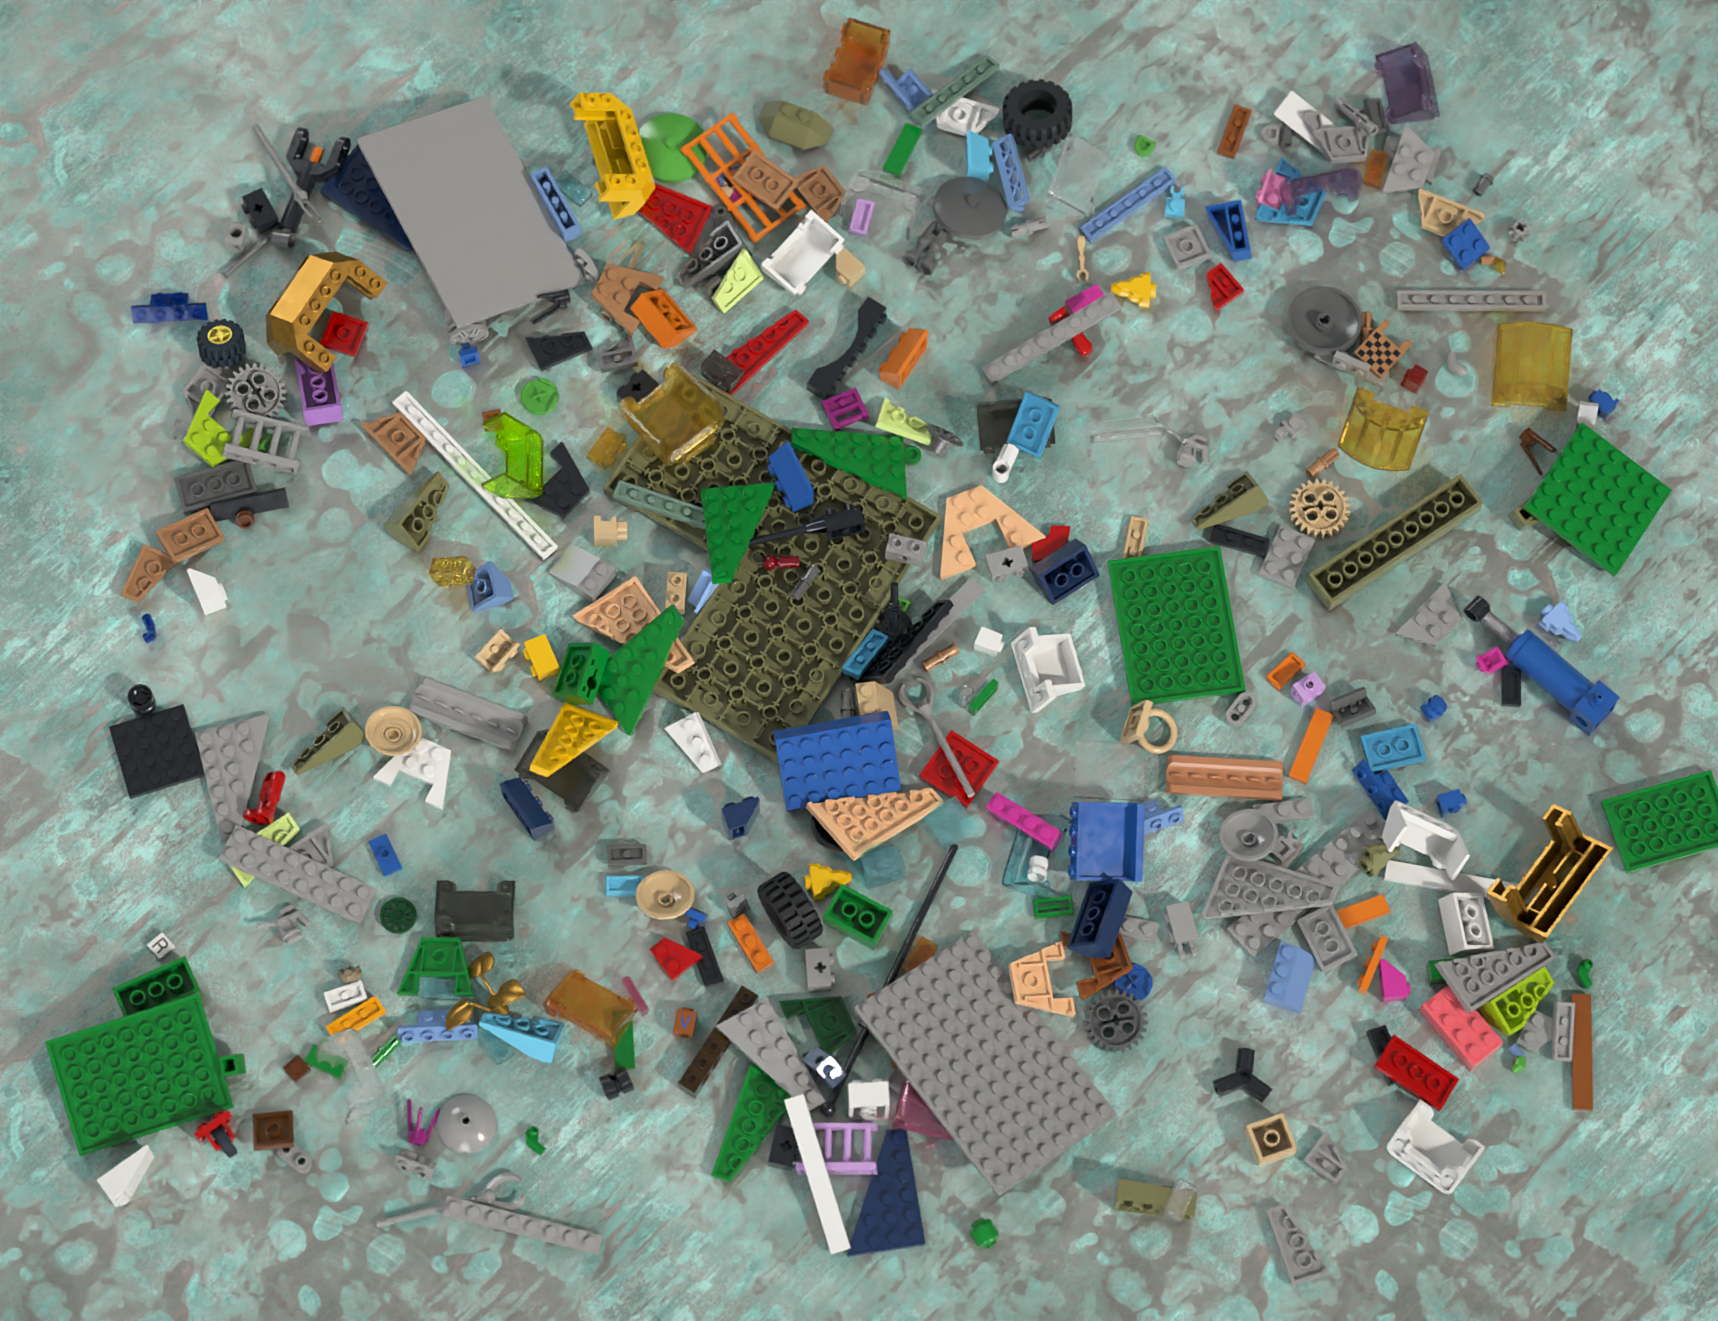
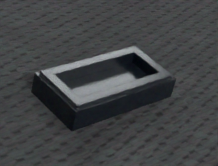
M1501 669V706H1521L1520 669Z

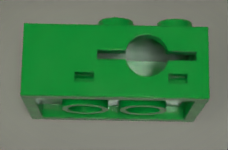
M595 642L569 643L551 696L562 703L593 705L610 652Z

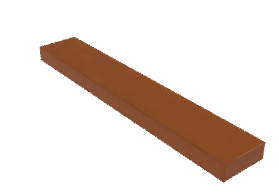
M1571 994L1570 1002L1575 1003L1571 1062L1572 1110L1592 1111L1591 994Z

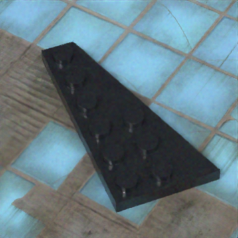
M938 600L921 615L922 620L908 626V632L904 636L898 635L879 653L878 659L872 662L859 680L851 677L849 680L852 684L873 681L878 684L891 683L895 679V675L906 666V662L917 653L920 645L927 641L931 632L938 628L941 620L949 615V611L954 606L951 600Z

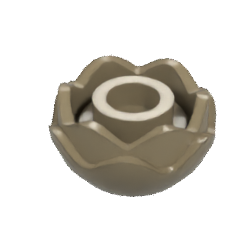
M349 966L346 969H340L337 975L344 983L353 982L360 979L362 969H360V966H356V968Z

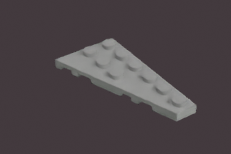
M1543 942V944L1535 943L1499 952L1494 951L1462 959L1457 958L1447 962L1442 961L1436 963L1435 966L1467 1014L1544 967L1556 959V956L1547 943Z
M768 998L715 1026L717 1030L721 1031L729 1041L743 1051L765 1074H768L779 1087L781 1086L791 1098L804 1094L809 1111L826 1102Z

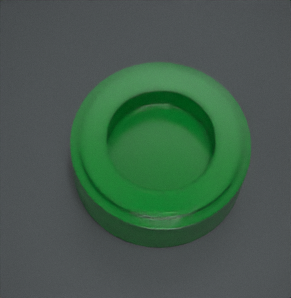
M908 446L904 449L905 463L914 466L920 462L921 451L918 447Z

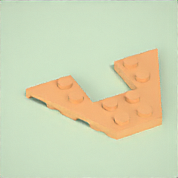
M982 485L951 496L946 500L940 580L976 567L974 558L962 533L996 521L1008 548L1022 545L1023 549L1031 546L1033 542L1045 539L1046 536Z

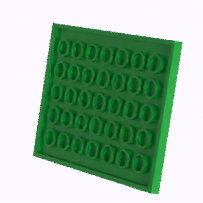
M1220 546L1107 561L1131 706L1144 700L1153 702L1152 705L1237 694L1246 691Z
M200 993L45 1041L79 1156L203 1118L220 1110L225 1111L234 1108L226 1079L221 1076L218 1052Z

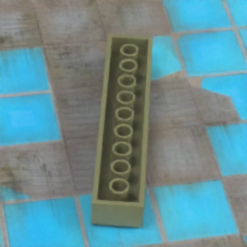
M1460 474L1309 573L1306 583L1326 609L1330 611L1480 512L1483 502Z

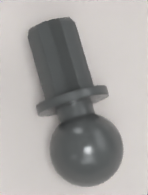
M1044 147L1042 150L1033 148L1026 154L1028 162L1032 163L1039 157H1044L1046 153L1052 150V147L1048 149Z

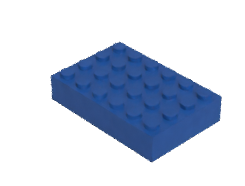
M888 711L773 731L786 810L804 808L811 801L812 803H820L829 799L859 798L901 790L892 723Z

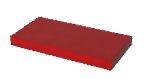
M1396 1035L1390 1038L1373 1066L1437 1111L1443 1108L1459 1081V1078Z

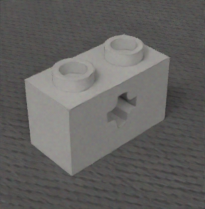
M890 533L885 559L922 567L927 551V542Z
M1022 545L985 555L984 562L991 582H1003L1009 577H1021L1028 572L1029 565Z
M829 948L805 949L808 992L831 991V984H835L834 972H830V965H834L833 953L829 954ZM818 967H822V973H819Z

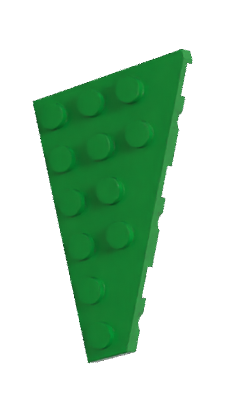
M805 428L791 429L792 448L803 451L811 457L815 455L832 467L841 469L849 475L853 473L861 477L862 481L879 487L885 492L891 491L901 496L900 499H906L907 489L902 436Z
M774 483L701 489L712 584L732 583L735 572L739 568V563L743 555H745L750 540L754 536L755 529L761 521L765 508L769 504V499L773 491H775Z

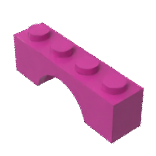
M997 791L986 806L990 814L1020 829L1052 852H1054L1064 837L1060 830Z

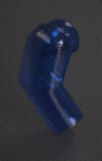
M144 614L142 620L148 633H144L142 637L145 643L154 642L156 639L154 621L150 614Z

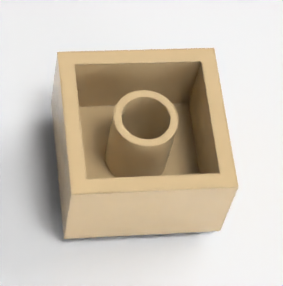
M1284 1113L1246 1125L1244 1132L1258 1168L1294 1156L1298 1150Z

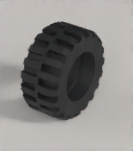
M1031 79L1026 83L1023 81L1018 84V87L1014 86L1010 93L1006 94L1003 101L1004 131L1007 135L1012 134L1016 144L1021 147L1025 146L1026 149L1036 148V150H1042L1044 147L1048 149L1053 144L1061 143V139L1064 140L1071 131L1073 123L1072 100L1069 98L1067 91H1063L1060 85H1055L1052 81L1045 82L1044 79H1039V81ZM1033 109H1042L1050 112L1052 115L1045 119L1033 120L1025 117L1023 114Z
M780 872L758 887V897L766 914L778 933H780L784 941L791 948L800 949L822 934L823 925L817 911L814 909L805 891H803L802 887L790 873Z

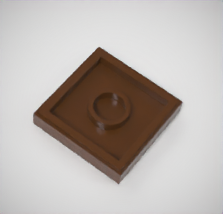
M293 1110L253 1114L254 1151L294 1147Z

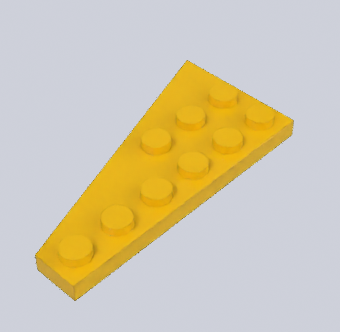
M564 702L529 770L539 775L550 776L615 730L619 722Z

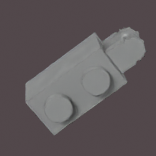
M1189 901L1167 905L1162 916L1164 923L1168 924L1170 930L1167 931L1169 942H1173L1174 948H1177L1180 959H1185V952L1182 947L1184 945L1189 946V952L1192 957L1197 956L1194 943H1197L1199 937Z

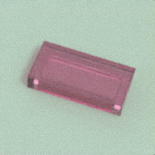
M626 976L622 979V984L643 1017L649 1012L648 1006L631 978Z

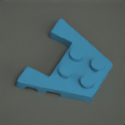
M1281 157L1275 174L1289 178L1292 183L1280 210L1261 203L1255 216V221L1312 226L1326 196V191L1310 178L1307 179L1300 173V170L1292 167L1285 158Z

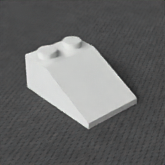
M145 1145L97 1179L115 1207L123 1206L130 1201V1197L133 1196L155 1157L148 1145Z

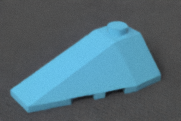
M484 1012L479 1022V1026L531 1058L552 1063L556 1055L565 1026L563 1023L539 1018V1021H531L525 1016H521V1019H512L506 1014Z

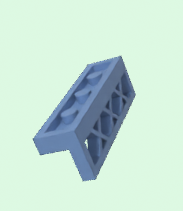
M1008 134L992 142L1008 206L1019 213L1025 210L1023 204L1029 202L1030 197L1014 136ZM1020 190H1022L1024 198H1021Z

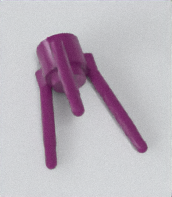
M407 1100V1139H409V1144L424 1146V1141L428 1142L440 1109L436 1110L426 1133H424L425 1129L420 1128L423 1108L420 1107L416 1127H413L412 1130L411 1100Z

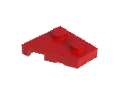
M1222 263L1207 272L1206 278L1215 312H1218L1244 293V288Z
M665 937L649 949L672 980L677 979L703 958L701 954Z

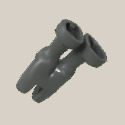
M933 221L923 234L918 237L917 245L902 256V261L907 266L915 267L918 263L920 272L928 276L932 275L935 270L933 259L942 250V245L948 235V231L942 228L938 236L933 234L938 225L936 221ZM925 248H928L925 255L919 261V258Z

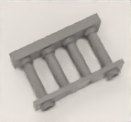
M234 409L231 419L236 420V426L232 442L229 444L225 443L222 457L296 475L300 464L299 461L294 459L299 437L305 438L308 427H304L300 423L292 424L248 413L245 409ZM244 423L255 425L251 445L248 449L239 445ZM263 427L274 430L269 452L267 453L257 450ZM281 432L292 434L288 455L285 458L276 455Z

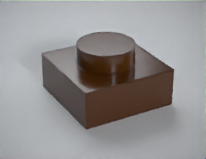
M299 1055L295 1056L283 1067L295 1083H298L311 1071V1068Z

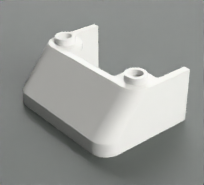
M1394 801L1390 807L1382 834L1383 842L1386 844L1388 851L1392 852L1395 846H1399L1402 843L1430 856L1433 861L1432 864L1440 870L1442 868L1445 869L1450 879L1454 881L1470 857L1458 830L1404 803Z

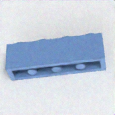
M547 166L531 173V181L565 243L581 236V226Z

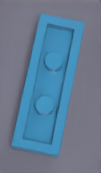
M872 629L844 664L842 672L859 680L887 645L889 636Z

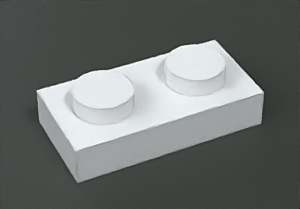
M361 980L324 992L330 1013L368 1000Z

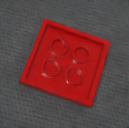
M951 730L945 738L946 742L949 744L975 795L972 797L967 796L941 746H939L922 770L919 778L967 809L998 766L999 760Z

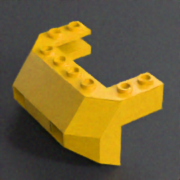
M579 92L569 103V106L573 108L574 120H586L583 124L601 181H597L594 185L599 192L600 197L598 200L599 202H608L613 220L634 215L653 192L655 183L632 109L612 93Z

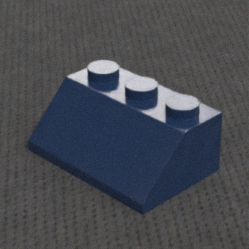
M1076 538L1029 568L1036 584L1052 605L1100 576L1087 546Z
M518 777L500 783L502 797L534 841L553 829V817L548 811L545 812L542 809L543 803L538 796L534 797L532 795V788L527 781L523 782Z

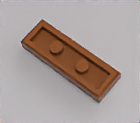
M1234 105L1217 154L1235 159L1252 110Z

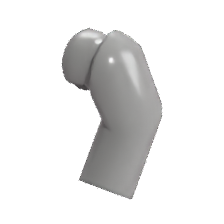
M1448 352L1446 354L1448 370L1456 376H1465L1467 368L1456 361L1455 352Z

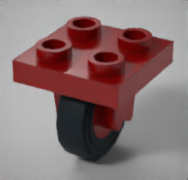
M220 1110L212 1116L213 1120L208 1124L203 1122L197 1126L194 1135L199 1143L207 1138L215 1151L223 1150L231 1158L238 1153L232 1143L236 1136L227 1125L233 1119L228 1110L225 1112Z

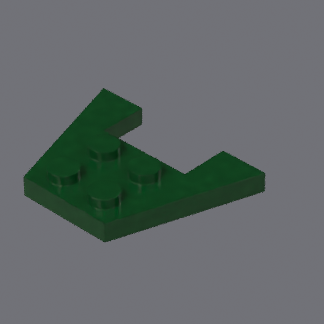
M841 996L779 1001L786 1020L805 1013L820 1046L818 1048L830 1056L857 1033ZM806 1052V1053L802 1054L803 1058H804L809 1052Z

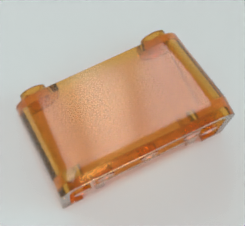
M578 969L570 970L542 1004L548 1015L554 1018L558 1015V1018L568 1020L593 1034L596 1039L605 1041V1046L613 1050L638 1011L633 999L627 996L623 998L586 978L585 974Z

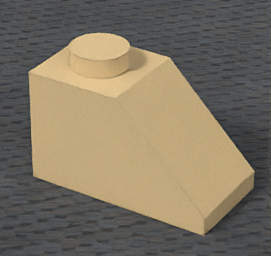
M843 248L839 254H836V278L842 285L850 288L865 274V265L846 248Z

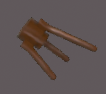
M1529 427L1520 435L1519 438L1522 440L1520 445L1525 449L1538 473L1542 475L1543 472L1528 446L1533 447L1538 442L1550 452H1556L1557 449Z

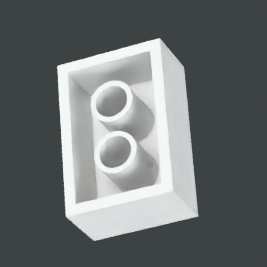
M874 1079L872 1082L864 1083L863 1080H854L848 1084L849 1121L888 1119L890 1106L888 1081Z

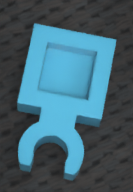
M1171 186V197H1167L1164 217L1183 219L1185 199L1181 198L1184 195V187H1181L1180 193H1175L1174 186Z

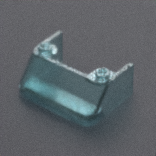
M1061 813L1034 814L1060 830L1064 836L1060 843L1065 840L1067 830L1071 826V819ZM1017 828L1002 876V885L1008 889L1038 898L1060 897L1061 893L1050 888L1048 880L1039 882L1030 881L1027 878L1028 870L1030 869V858L1042 856L1049 859L1051 851Z

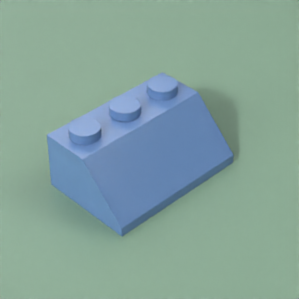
M1280 942L1263 1003L1301 1013L1316 958L1300 947Z

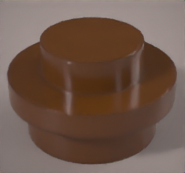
M242 510L237 513L235 521L240 528L247 529L254 524L255 518L252 512Z

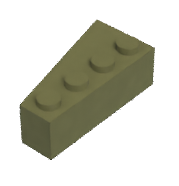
M1119 1178L1115 1192L1114 1210L1193 1220L1197 1193L1187 1188L1179 1190L1170 1186H1157Z

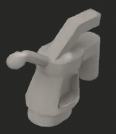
M1170 428L1166 430L1167 433H1172L1181 441V446L1176 455L1179 465L1193 467V464L1196 462V451L1201 452L1202 464L1209 463L1208 447L1195 442L1206 443V437L1194 435L1183 439Z
M291 904L281 909L276 922L258 923L256 928L276 926L282 940L287 945H291L303 937L301 929L293 921L298 919L305 927H308L311 921L301 911L284 916L286 913L294 910V906Z

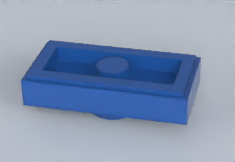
M387 834L368 841L384 877L402 869Z

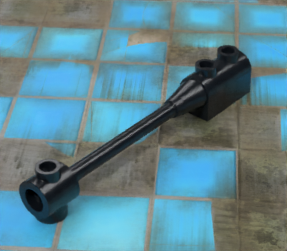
M849 504L843 508L844 511L836 512V509H828L821 518L807 523L805 526L754 537L750 540L749 546L805 533H826L827 539L830 541L864 533L865 522L860 507L855 508L853 504Z

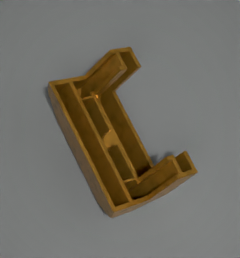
M338 252L306 256L266 314L267 344L277 356L291 352L318 374L326 373L337 357L309 336V331L344 280L369 300H372L374 296L377 298L388 282L360 260Z
M1555 804L1545 812L1542 818L1552 841L1544 848L1540 857L1533 862L1531 869L1522 877L1519 885L1515 887L1510 884L1505 889L1501 879L1497 878L1487 891V895L1500 917L1522 934L1542 944L1613 849L1602 842L1582 834L1573 813ZM1536 887L1541 888L1529 905L1524 904Z

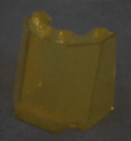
M675 360L665 367L663 372L665 382L656 387L653 392L642 398L638 403H636L633 397H627L617 405L621 416L666 466H671L672 463H678L679 465L687 464L714 443L716 439L714 434L717 428L722 426L725 421L718 399Z

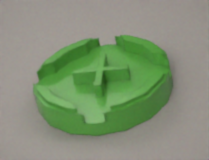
M543 378L527 382L521 392L524 408L535 415H545L553 411L559 400L555 384Z

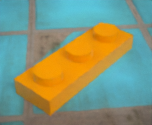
M375 995L325 1028L337 1045L387 1012Z

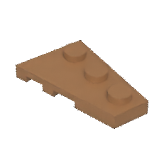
M143 544L122 590L121 597L139 604L175 566L168 554Z

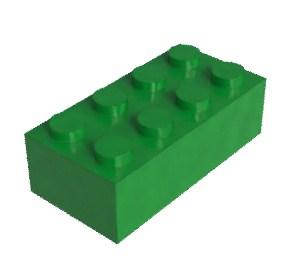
M185 956L112 988L124 1017L200 993V997H203Z

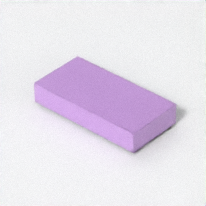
M857 198L848 233L862 237L867 236L875 202Z

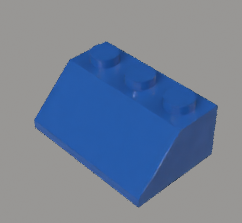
M787 442L768 457V465L766 466L771 476L774 475L776 479L775 485L779 492L782 491L784 495L783 501L786 507H790L792 512H795L813 504V488L790 443Z

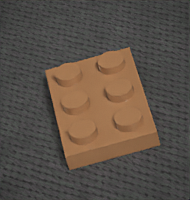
M756 150L750 154L732 177V181L776 212L799 184L798 180Z
M208 508L156 531L158 539L173 564L225 542V537Z

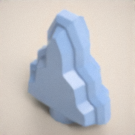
M1563 600L1554 607L1549 604L1540 613L1543 619L1538 623L1537 628L1544 633L1550 632L1554 636L1561 635L1566 640L1575 643L1581 639L1578 628L1572 623L1573 616L1568 612L1569 607Z

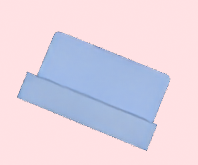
M707 568L701 573L687 599L689 603L696 607L694 610L696 614L700 613L719 585L712 584L711 571Z

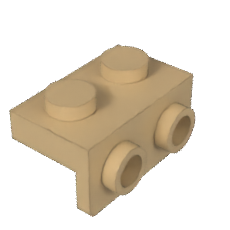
M499 629L477 652L474 658L490 673L499 672L506 665L504 662L508 657L512 658L518 652L517 648L520 644L514 642L502 629Z

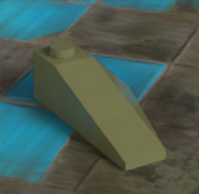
M1247 471L1227 484L1228 489L1223 494L1218 493L1211 505H1205L1190 520L1197 531L1254 513L1269 503L1260 486Z
M436 472L383 524L395 540L416 552H419L429 539L432 523L436 522L437 510L443 504L449 488V484L440 472Z
M344 706L325 723L327 728L322 734L317 733L315 735L312 746L306 747L291 764L297 776L353 750L364 742L366 738L365 731Z

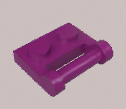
M856 388L821 401L833 431H840V428L860 420L865 421L869 419V414ZM859 409L860 413L837 422L836 417Z

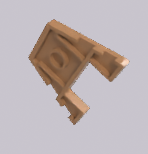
M825 165L793 177L799 181L795 189L799 191L814 212L826 223L847 196L846 191Z
M607 264L590 297L606 313L609 312L616 319L615 322L619 326L621 325L627 331L626 333L632 337L640 320L625 313L624 309L638 284L651 291H655L660 287L664 277Z

